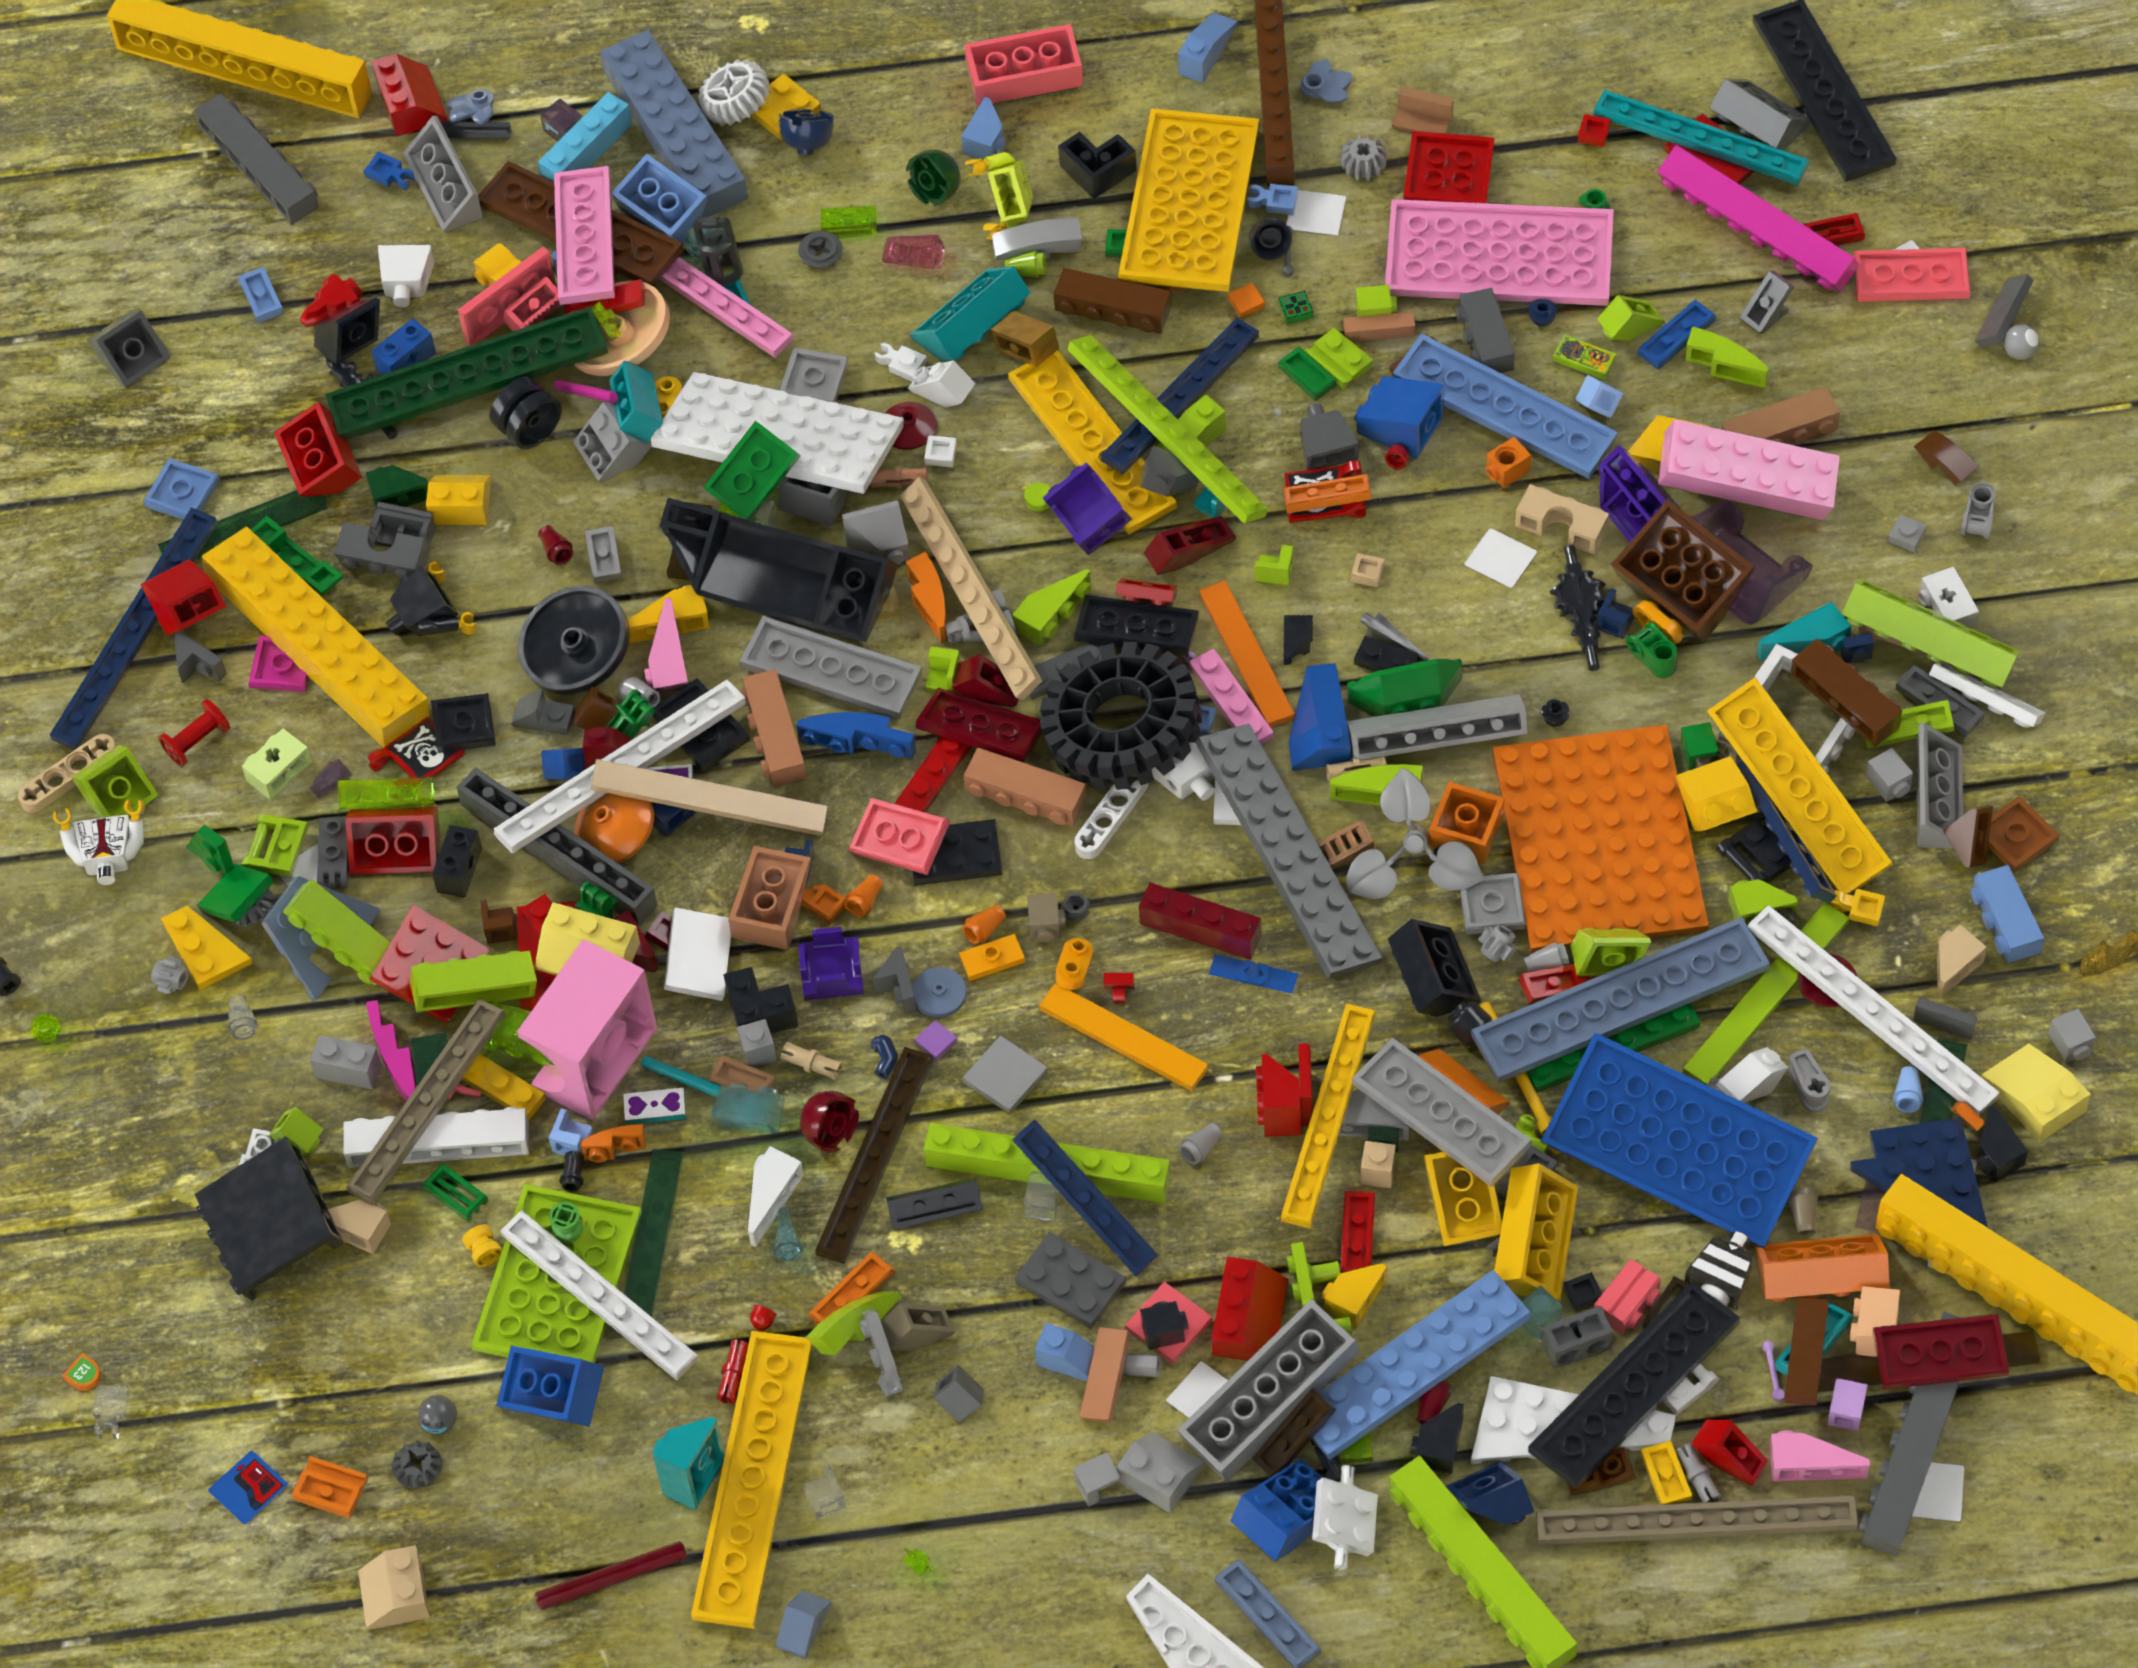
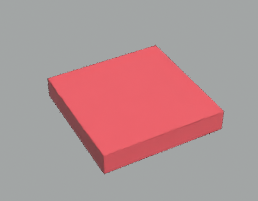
M1163 1282L1140 1309L1151 1307L1153 1304L1161 1301L1168 1303L1176 1301L1179 1312L1185 1311L1189 1329L1184 1330L1185 1342L1152 1349L1173 1365L1210 1325L1212 1316L1166 1282ZM1139 1309L1125 1324V1330H1128L1134 1337L1147 1345L1141 1325Z

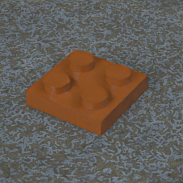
M2018 796L1992 815L1988 848L2005 865H2009L2013 873H2016L2057 843L2060 835L2031 806Z

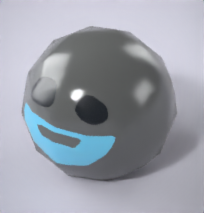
M433 1395L423 1400L418 1410L420 1425L432 1434H444L452 1429L457 1419L455 1404L449 1398L442 1395Z

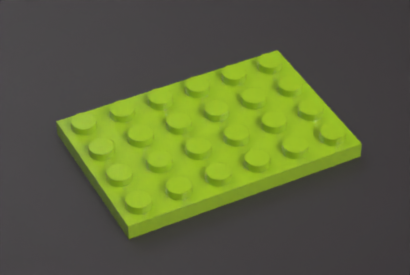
M524 1184L513 1218L522 1210L554 1236L549 1219L552 1207L560 1202H571L576 1205L583 1225L582 1234L574 1242L561 1243L618 1289L642 1215L641 1207ZM506 1240L471 1346L473 1351L506 1358L509 1356L511 1346L595 1363L607 1323Z

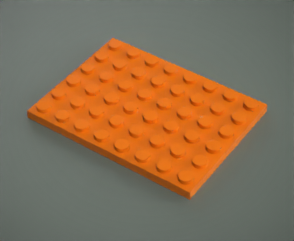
M1667 724L1493 746V758L1500 795L1505 798L1504 816L1515 873L1519 875L1530 954L1553 942H1556V944L1563 942L1566 950L1571 949L1570 946L1578 929L1585 928L1636 929L1650 939L1708 931L1709 924L1686 813L1675 777L1677 770Z

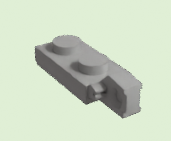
M868 1309L861 1312L864 1320L859 1321L865 1339L870 1337L874 1349L869 1350L875 1368H881L878 1384L884 1395L889 1396L902 1391L903 1387L879 1315L874 1309Z

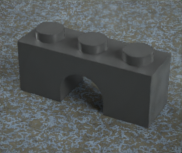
M343 522L334 552L342 566L349 569H357L358 567L368 568V571L378 575H384L385 572L393 573L400 579L406 574L415 572L420 566L425 567L430 546L424 538L397 533L394 544L389 549L376 551L374 550L376 535L370 527Z

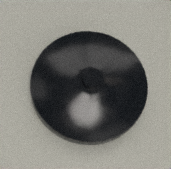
M573 586L559 590L542 600L525 620L518 640L520 663L530 679L548 692L571 695L588 691L592 686L596 687L610 677L622 662L630 637L627 616L617 601L601 589L590 586Z

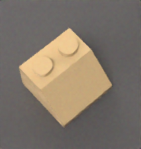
M416 1545L384 1551L358 1570L367 1630L430 1618L422 1562Z

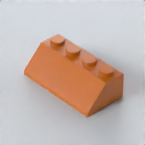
M1878 1234L1768 1243L1764 1249L1755 1245L1761 1290L1765 1299H1770L1773 1302H1784L1789 1297L1800 1296L1801 1298L1816 1299L1822 1294L1843 1297L1850 1295L1851 1292L1862 1291V1286L1890 1289L1888 1252Z

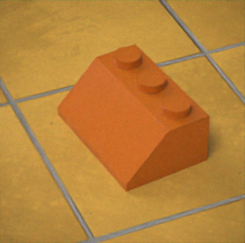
M1441 1049L1418 1056L1497 1115L1509 1105L1508 1099Z

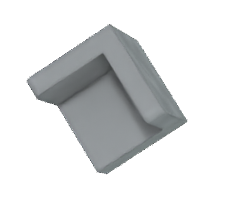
M1107 1452L1073 1468L1074 1482L1088 1507L1100 1502V1490L1120 1481V1475Z

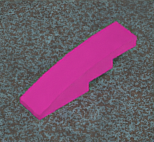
M378 1000L366 1002L372 1032L384 1066L399 1094L406 1102L417 1087L409 1047L399 1049L394 1024L383 1025Z

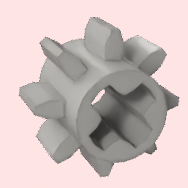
M1496 925L1495 928L1492 926L1489 929L1485 928L1478 939L1484 943L1480 949L1482 954L1494 962H1499L1501 958L1503 960L1510 959L1518 948L1513 944L1515 939L1514 933L1502 925Z
M169 956L168 959L164 958L163 961L158 960L155 963L151 980L155 982V985H158L157 991L171 995L172 991L176 992L177 989H183L188 979V970L185 969V966L181 965L182 959Z

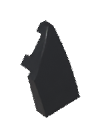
M1284 615L1283 663L1284 665H1289L1292 663V658L1296 655L1302 654L1305 656L1310 653V643L1313 641V615Z

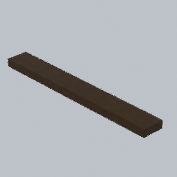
M904 1047L816 1247L815 1252L817 1256L845 1264L932 1065L933 1055Z
M2034 1331L2002 1334L2009 1367L2039 1363L2040 1356ZM1852 1354L1822 1358L1818 1392L1833 1391L1837 1379L1867 1384V1386L1882 1384L1877 1357Z

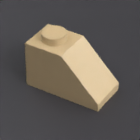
M1961 924L1953 931L1947 930L1938 940L1937 988L1938 995L1942 998L1978 968L1985 959L1987 947Z
M359 1199L328 1209L342 1240L371 1254L375 1252L391 1226L386 1208L377 1202L372 1205Z

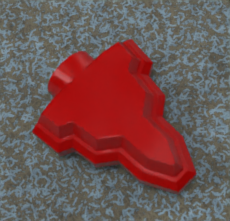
M331 274L322 282V288L315 293V301L305 308L299 320L305 328L316 326L319 322L337 314L341 309L359 302V298L363 296L362 291L352 278L343 281L336 274Z

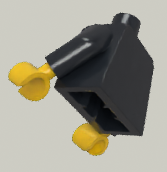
M431 562L428 570L420 566L415 572L402 577L396 592L390 599L397 614L386 622L388 628L395 635H398L407 627L417 636L458 631L459 628L464 634L470 635L476 632L477 624H467L474 621V615L470 612L463 613L461 618L457 619L456 616L459 614L440 585L446 579L445 570H440V564L437 562Z

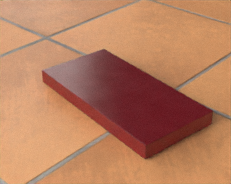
M937 688L917 718L915 725L916 729L1020 762L1025 761L1043 733L1040 719L942 688Z
M1999 1314L1873 1327L1872 1332L1883 1390L2009 1376L2010 1371Z

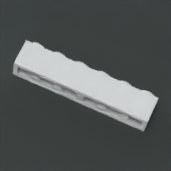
M507 1107L503 1110L495 1111L478 1109L468 1113L449 1111L436 1115L402 1164L529 1155V1122L525 1108ZM386 1116L383 1119L373 1120L357 1118L353 1121L344 1122L343 1154L348 1168L361 1167L396 1116Z

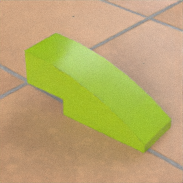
M1692 327L1687 342L1686 361L1711 366L1710 376L1762 388L1766 387L1768 367L1759 358L1744 347L1723 336Z
M1407 764L1380 765L1344 773L1331 778L1330 799L1381 806L1380 799L1385 787L1402 768L1410 771L1422 783L1423 766Z
M882 1291L854 1300L825 1318L806 1338L821 1354L836 1355L848 1340H865L859 1321L864 1320L861 1312L872 1308L877 1311L881 1321L900 1299L901 1295L898 1292Z

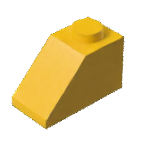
M1381 1263L1339 1274L1335 1282H1329L1323 1291L1324 1311L1335 1318L1349 1316L1351 1326L1357 1328L1387 1281V1266Z

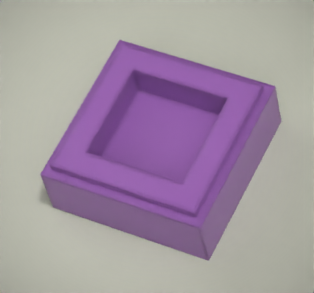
M937 1020L932 1022L914 1039L915 1044L926 1054L933 1055V1060L936 1062L957 1044V1037Z

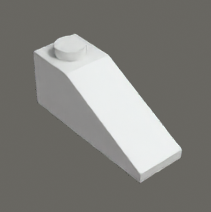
M771 1146L764 1155L758 1156L753 1167L754 1174L748 1234L750 1244L754 1247L758 1245L804 1176L801 1161Z

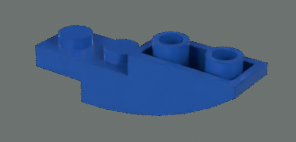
M859 712L827 713L798 720L796 724L799 741H803L810 746L819 745L827 747L837 753L846 752L854 754L857 745H860L867 750H880L888 752L895 757L913 759L916 751L914 734L893 729L890 717Z

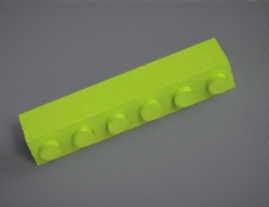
M1861 578L1855 583L1842 612V615L1848 617L1847 621L1859 627L1866 625L1873 628V632L1876 635L1885 639L1895 638L1901 641L1900 645L1908 650L1916 651L1919 649L1928 653L1927 657L1934 662L1943 663L1945 661L1954 665V670L1963 675L1969 676L1974 674L1981 678L1980 681L1983 684L1992 688L2005 685L2020 653V650Z

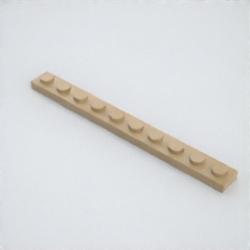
M918 477L900 497L1015 697L1024 700L1042 682V679L927 481Z

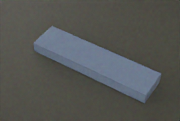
M1237 1559L1214 1577L1215 1583L1292 1668H1303L1321 1654V1648L1240 1559Z

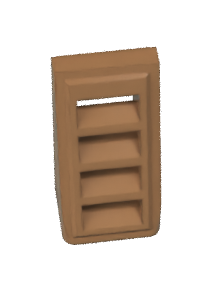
M1363 820L1355 822L1317 842L1321 851L1326 850L1330 858L1328 863L1332 869L1354 861L1360 853L1366 850L1374 849V841ZM1359 837L1361 843L1358 844L1355 838ZM1345 842L1350 844V849L1347 850L1344 845ZM1337 846L1340 854L1336 856L1332 847Z

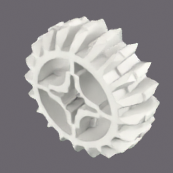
M737 59L733 64L727 62L726 66L718 67L715 73H710V78L703 81L704 86L699 88L700 95L698 99L701 110L707 115L709 120L713 123H719L721 126L726 123L731 126L735 121L741 123L744 118H750L753 112H759L758 107L765 105L764 99L770 96L768 91L771 87L766 73L755 61L750 62L748 59H745L741 62Z

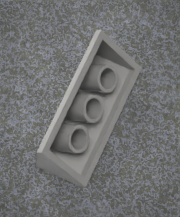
M432 116L403 154L441 229L444 232H449L480 220L483 216L478 194L438 117Z
M1923 722L1919 724L1916 741L1917 847L1953 848L1943 830L1963 815L1962 745Z

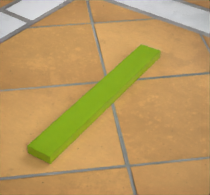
M1825 902L1801 929V932L1823 950H1826L1848 925L1850 918ZM1778 956L1771 964L1770 970L1765 971L1683 1067V1074L1707 1086H1711L1797 985L1799 971L1782 957Z

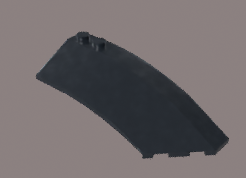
M667 498L660 522L661 529L669 539L673 547L672 550L682 569L685 570L691 581V586L697 595L862 642H867L889 596L898 567L897 563L888 558L805 537L672 498Z

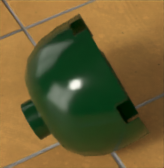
M929 149L909 159L906 166V172L910 170L911 177L907 180L913 194L924 204H928L929 201L934 204L933 206L944 203L955 195L961 182V174L957 163L948 153L942 150Z

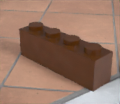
M1063 268L1054 291V306L1056 311H1061L1064 314L1079 315L1091 320H1101L1118 326H1128L1145 332L1162 334L1171 309V296L1168 290Z
M1816 639L1792 659L1790 675L1874 747L1900 727L1902 710L1897 702L1884 696L1873 682L1864 679L1852 664L1844 662L1837 656L1831 646L1824 645L1819 639Z

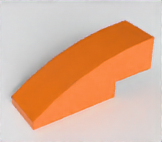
M923 552L906 561L907 577L913 584L910 587L912 603L938 640L943 643L946 641L947 636L944 594L937 571L927 553Z

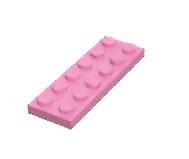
M609 166L554 173L559 303L562 305L615 298Z

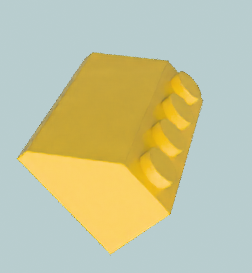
M1540 1163L1511 1168L1494 1271L1514 1294L1550 1301H1560L1578 1186Z

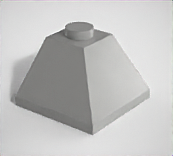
M898 500L842 514L847 548L888 558L897 564L910 560L909 545Z

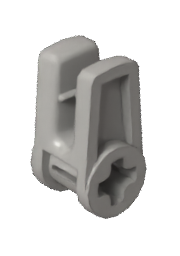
M1804 1049L1789 1056L1791 1065L1788 1067V1072L1803 1107L1813 1113L1824 1111L1829 1104L1831 1087L1829 1080L1809 1050Z

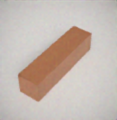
M1413 312L1343 318L1344 336L1351 342L1415 336Z

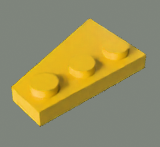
M188 905L161 918L164 928L199 990L253 964L251 957Z

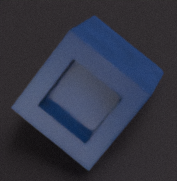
M583 747L541 751L543 778L545 780L569 779L586 770Z

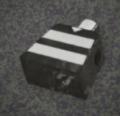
M1733 1232L1728 1242L1718 1237L1712 1238L1687 1268L1685 1282L1688 1284L1694 1282L1700 1288L1705 1284L1718 1287L1730 1298L1727 1306L1738 1310L1753 1264V1255L1745 1250L1750 1242L1749 1238L1740 1232Z

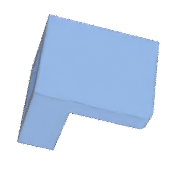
M1587 375L1575 400L1587 408L1611 418L1623 392Z
M561 1108L549 1136L552 1152L565 1156V1153L573 1151L572 1158H575L576 1151L583 1154L581 1141L591 1136L592 1127L571 1121L568 1111Z

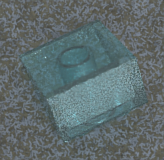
M730 1083V1087L721 1086L710 1117L721 1127L779 1134L785 1098L781 1094H777L778 1089L760 1087L759 1091L748 1090V1085Z

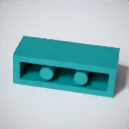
M624 360L609 379L611 391L616 392L618 395L614 406L619 430L648 443L656 429H659L663 424L653 373Z

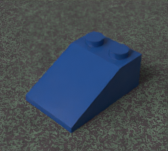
M511 1346L496 1406L590 1427L605 1366L583 1359Z

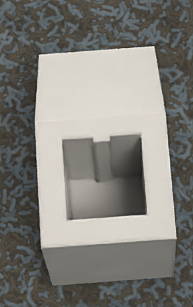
M953 360L919 368L914 373V380L908 389L912 393L946 408L961 404L975 385V382Z

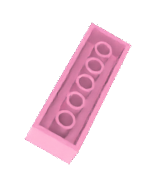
M1674 419L1664 434L1658 484L1824 520L1834 508L1840 456Z

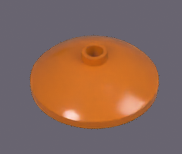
M607 793L579 811L575 822L574 834L616 863H622L635 855L643 847L651 833L654 822L652 802Z

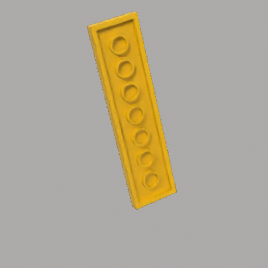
M1058 350L1038 367L1026 363L1008 373L1009 381L1074 465L1078 467L1087 462L1130 515L1132 520L1123 527L1129 535L1177 509V502L1172 496L1166 497L1140 487L1143 465L1145 463L1142 457L1124 475L1101 462V454L1122 432Z
M1756 677L1707 710L1708 715L1761 784L1769 798L1777 806L1785 820L1794 829L1838 891L1851 895L1856 891V888L1860 889L1893 866L1887 854Z

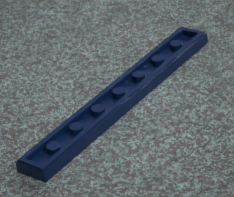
M1236 318L1173 381L1157 400L1174 417L1179 419L1259 338V330ZM1136 419L1101 454V462L1124 475L1158 439Z

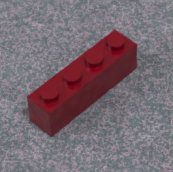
M1149 882L1139 905L1141 925L1249 960L1252 959L1262 936L1260 917Z

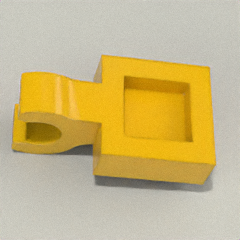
M1857 888L1854 896L1834 890L1837 897L1831 901L1830 905L1842 913L1849 911V920L1878 927L1885 899L1884 895Z

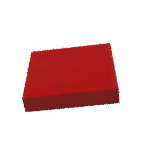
M1309 1043L1298 1044L1301 1126H1309L1313 1113L1311 1047Z

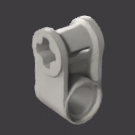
M1979 482L1972 486L1967 508L1964 511L1960 535H1965L1966 533L1984 536V539L1989 540L1996 491L1991 484ZM1978 499H1983L1986 502H1980Z

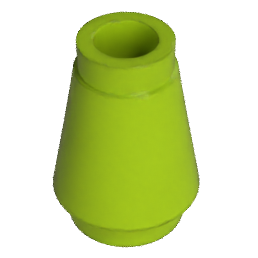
M1036 250L1005 259V267L1014 266L1020 276L1040 278V275H1046L1047 261L1044 252L1038 253Z

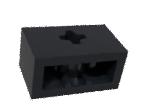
M449 825L432 873L437 892L466 897L482 851L478 830Z

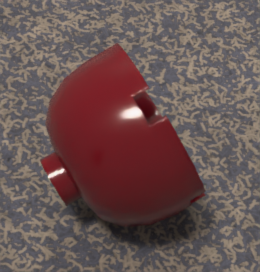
M834 1090L822 1091L813 1095L803 1106L800 1116V1130L807 1142L827 1153L840 1150L836 1146L843 1138L848 1143L857 1128L859 1111L854 1109L855 1099Z

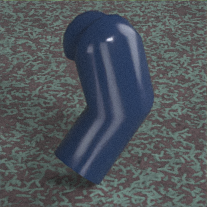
M886 1035L874 1037L871 1041L872 1049H875L874 1051L879 1053L881 1057L874 1073L882 1079H887L898 1059V1053L891 1038Z

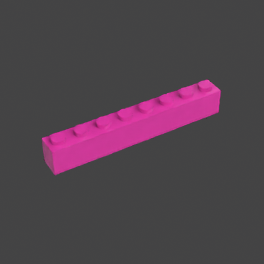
M1675 145L1657 171L1662 178L1661 184L1672 192L1678 189L1684 193L1683 198L1694 206L1700 203L1706 207L1705 212L1716 220L1722 217L1728 221L1727 226L1736 233L1741 234L1744 231L1751 236L1749 240L1760 248H1763L1765 245L1771 248L1773 256L1784 263L1787 259L1796 264L1794 268L1806 277L1809 274L1818 278L1816 282L1828 291L1833 288L1841 292L1859 267L1855 257L1678 145Z

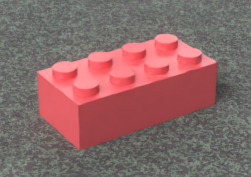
M1071 24L964 44L966 66L977 106L980 105L984 97L990 98L993 104L1083 86L1082 64Z

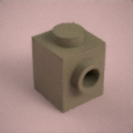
M1057 893L1027 895L1031 941L1049 942L1053 939H1061L1060 927H1066L1064 909L1058 910Z

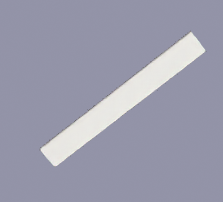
M522 1210L500 1230L502 1237L675 1380H678L699 1360L695 1352Z

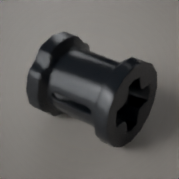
M0 957V996H8L17 990L21 984V979L17 974H13L8 969L7 962Z

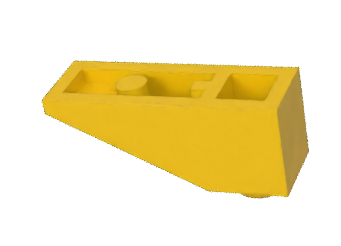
M691 585L670 591L628 619L630 629L629 644L654 639L665 598L670 597L678 634L710 628L704 597L697 595Z

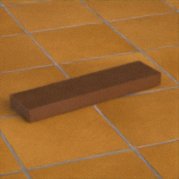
M1797 1297L1784 1396L1785 1403L1816 1406L1829 1300Z

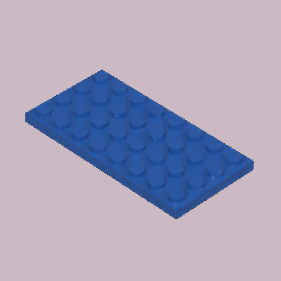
M1594 1033L1541 1139V1143L1733 1235L1735 1232H1740L1747 1236V1242L1764 1249L1818 1138L1598 1033Z

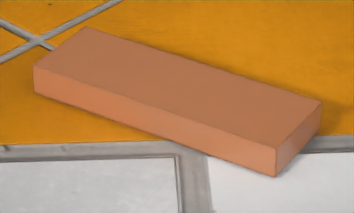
M1099 1327L1080 1417L1083 1420L1112 1423L1131 1333L1128 1330Z

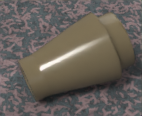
M1812 1188L1793 1189L1788 1200L1798 1235H1811L1816 1232L1815 1222L1818 1196L1815 1195Z

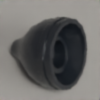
M1265 217L1253 225L1249 234V241L1253 252L1258 257L1265 260H1275L1282 257L1289 250L1292 235L1289 227L1283 221L1273 217Z

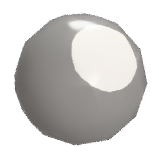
M2018 324L2013 326L2005 335L2003 341L2004 348L2009 356L2017 360L2028 359L2039 348L2038 334L2034 328L2028 325Z

